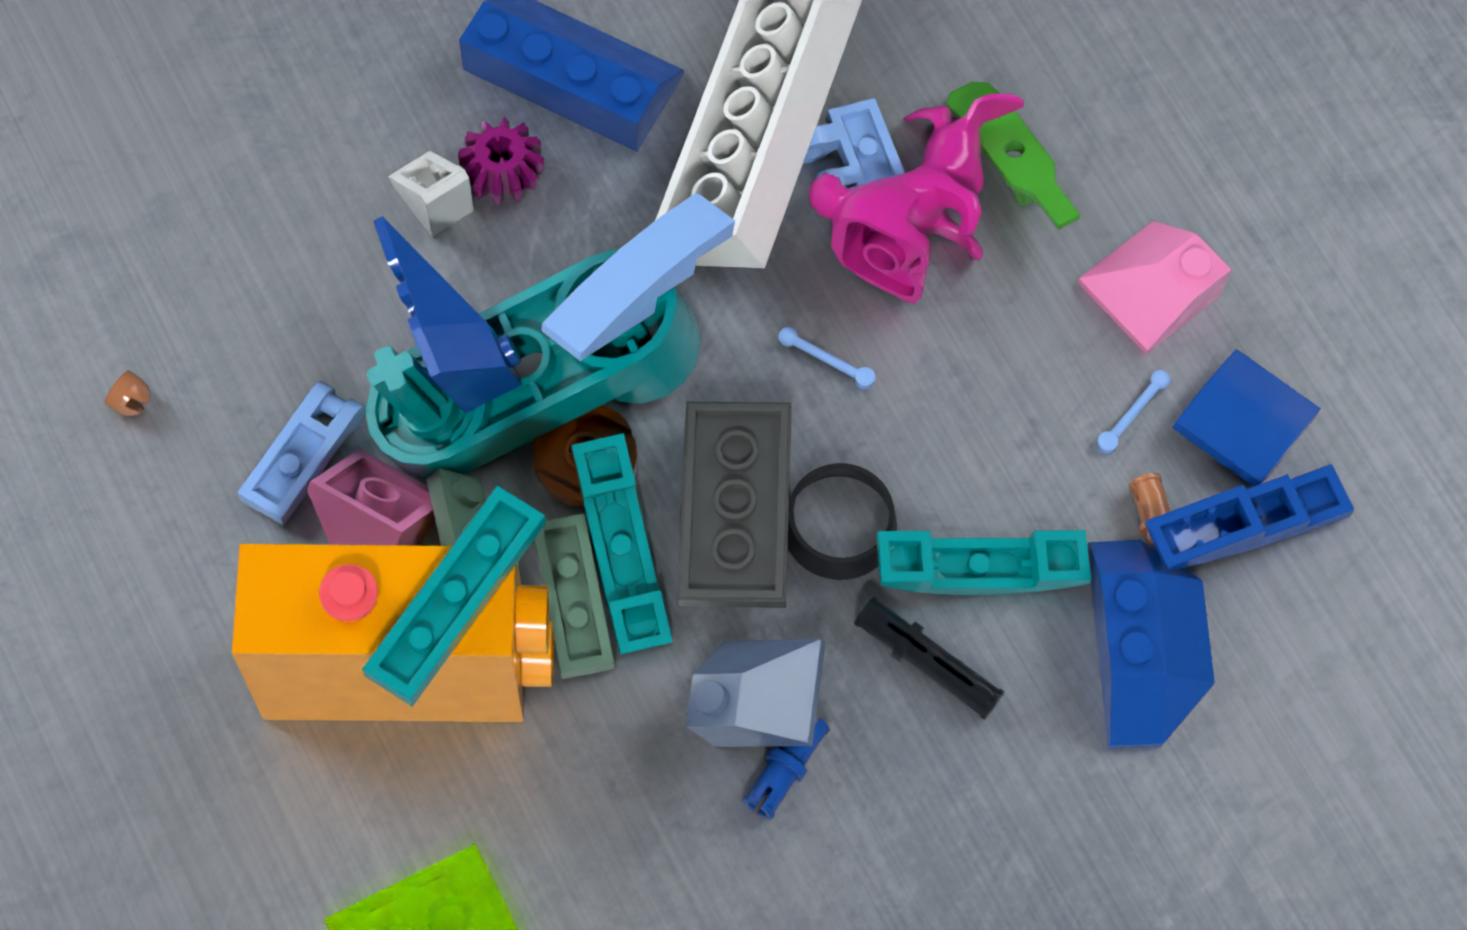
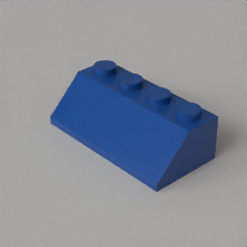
M536 0L483 1L459 39L463 70L636 152L640 149L684 76L683 69Z

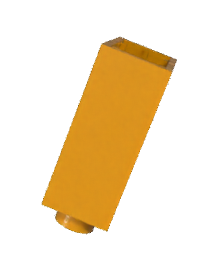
M239 544L232 655L263 720L523 722L525 687L553 686L554 625L553 621H549V586L521 585L517 562L419 699L411 707L365 677L362 668L452 546ZM353 564L361 566L368 570L376 581L378 587L377 603L371 613L361 620L354 622L338 621L329 616L322 607L319 598L321 582L328 572L341 565Z

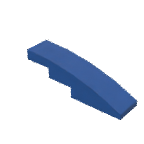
M1329 464L1292 479L1286 474L1249 489H1245L1244 484L1146 520L1145 526L1166 571H1171L1250 551L1350 517L1355 509L1333 465Z

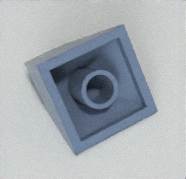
M822 639L723 641L693 674L685 727L714 747L812 746L826 642Z

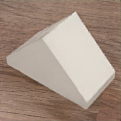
M428 151L388 176L394 188L431 237L474 211L470 181L465 169L431 151Z

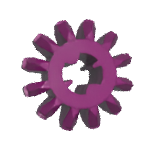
M504 116L499 122V127L492 128L483 119L480 125L481 134L467 131L464 138L466 147L461 148L458 152L459 165L465 169L469 177L470 186H473L474 195L477 196L478 200L492 193L494 203L499 206L503 201V196L510 194L519 203L523 197L522 188L535 191L538 185L537 175L542 174V171H544V158L540 154L542 151L541 142L537 136L529 137V130L524 122L510 129L509 121Z

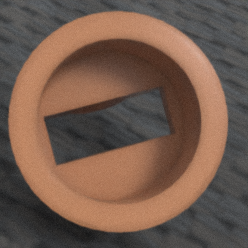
M127 370L114 383L106 396L104 404L124 416H137L145 410L139 402H150L149 386L140 377Z

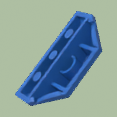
M1142 540L1088 542L1091 590L1108 749L1162 747L1215 683L1203 580L1184 568L1166 571L1157 550Z

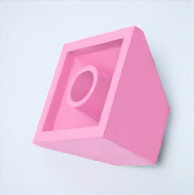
M1152 221L1082 275L1077 283L1145 354H1148L1221 296L1232 269L1196 233Z
M360 448L311 480L307 489L330 545L419 546L435 522L428 486Z

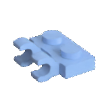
M875 98L828 110L826 116L827 124L816 126L803 162L812 163L818 161L832 151L838 150L844 167L821 171L816 174V178L826 172L840 177L842 185L847 188L905 173Z

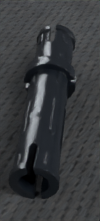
M875 596L872 597L859 613L854 624L892 650L891 657L898 662L905 659L935 681L940 687L950 692L981 715L980 717L985 720L998 704L1005 691L1001 688L998 689L965 665L960 659L954 657L922 633L924 627L916 621L912 625L879 602V599Z

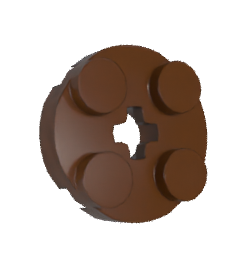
M601 405L534 439L532 444L534 471L543 489L553 498L564 504L584 507L575 462L571 453V445L622 433L625 436L633 474L635 475L637 468L636 441L632 436V430L627 421L615 410Z

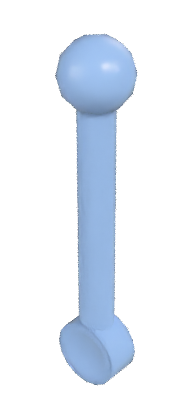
M784 327L780 330L778 340L783 346H795L854 378V383L859 389L867 390L873 386L875 373L872 369L868 367L857 369L798 337L797 331L792 327Z
M1156 370L1150 377L1151 384L1114 428L1099 435L1097 448L1100 452L1104 454L1113 453L1118 446L1119 436L1156 392L1169 386L1171 378L1167 371Z

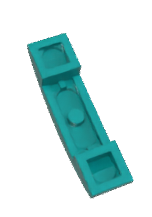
M624 433L571 445L593 549L620 655L672 643L673 640L663 597L658 587L635 490L636 483Z
M1034 530L1029 538H931L930 531H878L876 534L880 585L893 589L946 595H1001L1069 588L1089 584L1091 581L1086 530Z

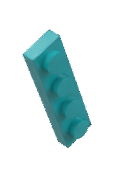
M497 485L362 668L364 676L413 707L546 524L545 515Z

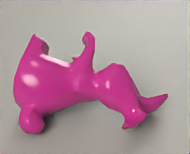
M989 94L975 99L966 115L955 122L951 108L947 106L921 108L903 118L905 122L928 119L934 124V131L926 144L924 160L921 166L907 173L876 179L852 188L842 185L840 177L826 172L816 178L811 183L809 190L810 205L820 216L828 218L833 223L831 247L840 264L864 281L907 303L916 304L923 295L927 274L926 269L930 261L931 245L926 235H937L953 241L968 251L971 260L980 261L983 257V249L978 240L971 235L974 234L982 215L977 196L984 187L980 159V129L988 121L1023 108L1024 100L1013 94ZM946 208L955 209L960 213L962 218L961 225L949 217L945 212Z

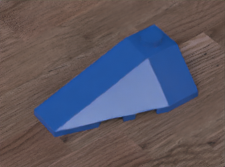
M383 216L374 220L373 222L386 260L396 278L401 282L396 285L399 298L406 305L412 316L407 321L430 377L465 414L521 386L522 383L514 367L521 363V359L510 337L507 334L499 337L490 325Z

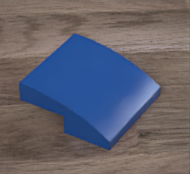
M1235 349L1187 406L1172 428L1254 487L1262 484L1280 464L1291 446L1314 421L1321 408L1238 349Z

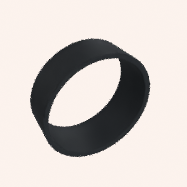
M847 463L824 465L804 476L789 497L788 550L803 568L817 576L833 580L858 578L878 567L877 544L868 551L852 557H832L818 552L804 541L797 530L794 521L795 499L804 488L818 480L829 477L853 478L869 485L882 497L889 510V521L886 531H897V519L892 497L887 487L876 475L860 466Z

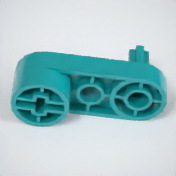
M613 249L590 256L478 313L499 337L506 334L510 337L520 359L532 353H543L537 370L530 376L520 379L521 386L466 414L430 377L417 345L400 354L391 345L376 351L374 356L378 365L367 370L368 380L372 384L365 408L369 434L388 458L399 468L418 479L426 480L438 467L467 474L613 399L619 402L643 404L669 395L686 381L698 362L702 338L697 317L675 286L657 298L654 314L579 361L543 333L541 329L542 323L572 292L618 250Z

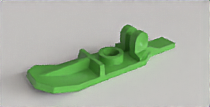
M970 82L950 92L946 105L951 108L952 115L960 119L966 115L975 99L989 94L1000 93L989 83ZM1015 111L983 124L980 129L981 153H985L1005 179L1006 185L1014 190L1020 205L1026 206L1034 201L1043 209L1058 230L1080 219V213L1055 182V162ZM1010 151H1018L1022 155L1018 157H1011L1006 153Z

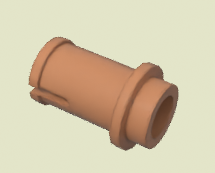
M1148 473L1132 480L1133 483H1129L1128 487L1130 492H1132L1142 522L1138 527L1140 535L1147 537L1150 544H1154L1146 529L1145 522L1168 513L1171 509L1162 485L1161 475L1158 473Z

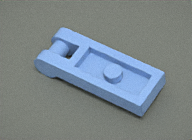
M322 381L317 382L237 492L240 501L284 526L308 493L307 489L310 481L323 472L349 433L354 432L360 425L365 415L366 407L352 398L347 401L335 395L333 387ZM324 413L334 418L328 427L316 420Z

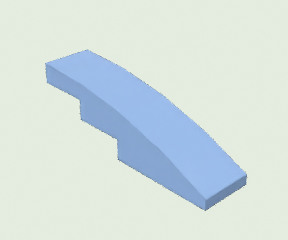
M696 192L659 217L613 254L582 282L542 323L541 331L579 361L583 360L654 314L659 296L694 275L696 260L732 237L735 220Z

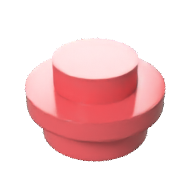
M353 564L341 565L332 569L323 578L319 589V598L323 609L329 616L342 622H354L363 619L374 609L378 600V587L372 574L365 568Z

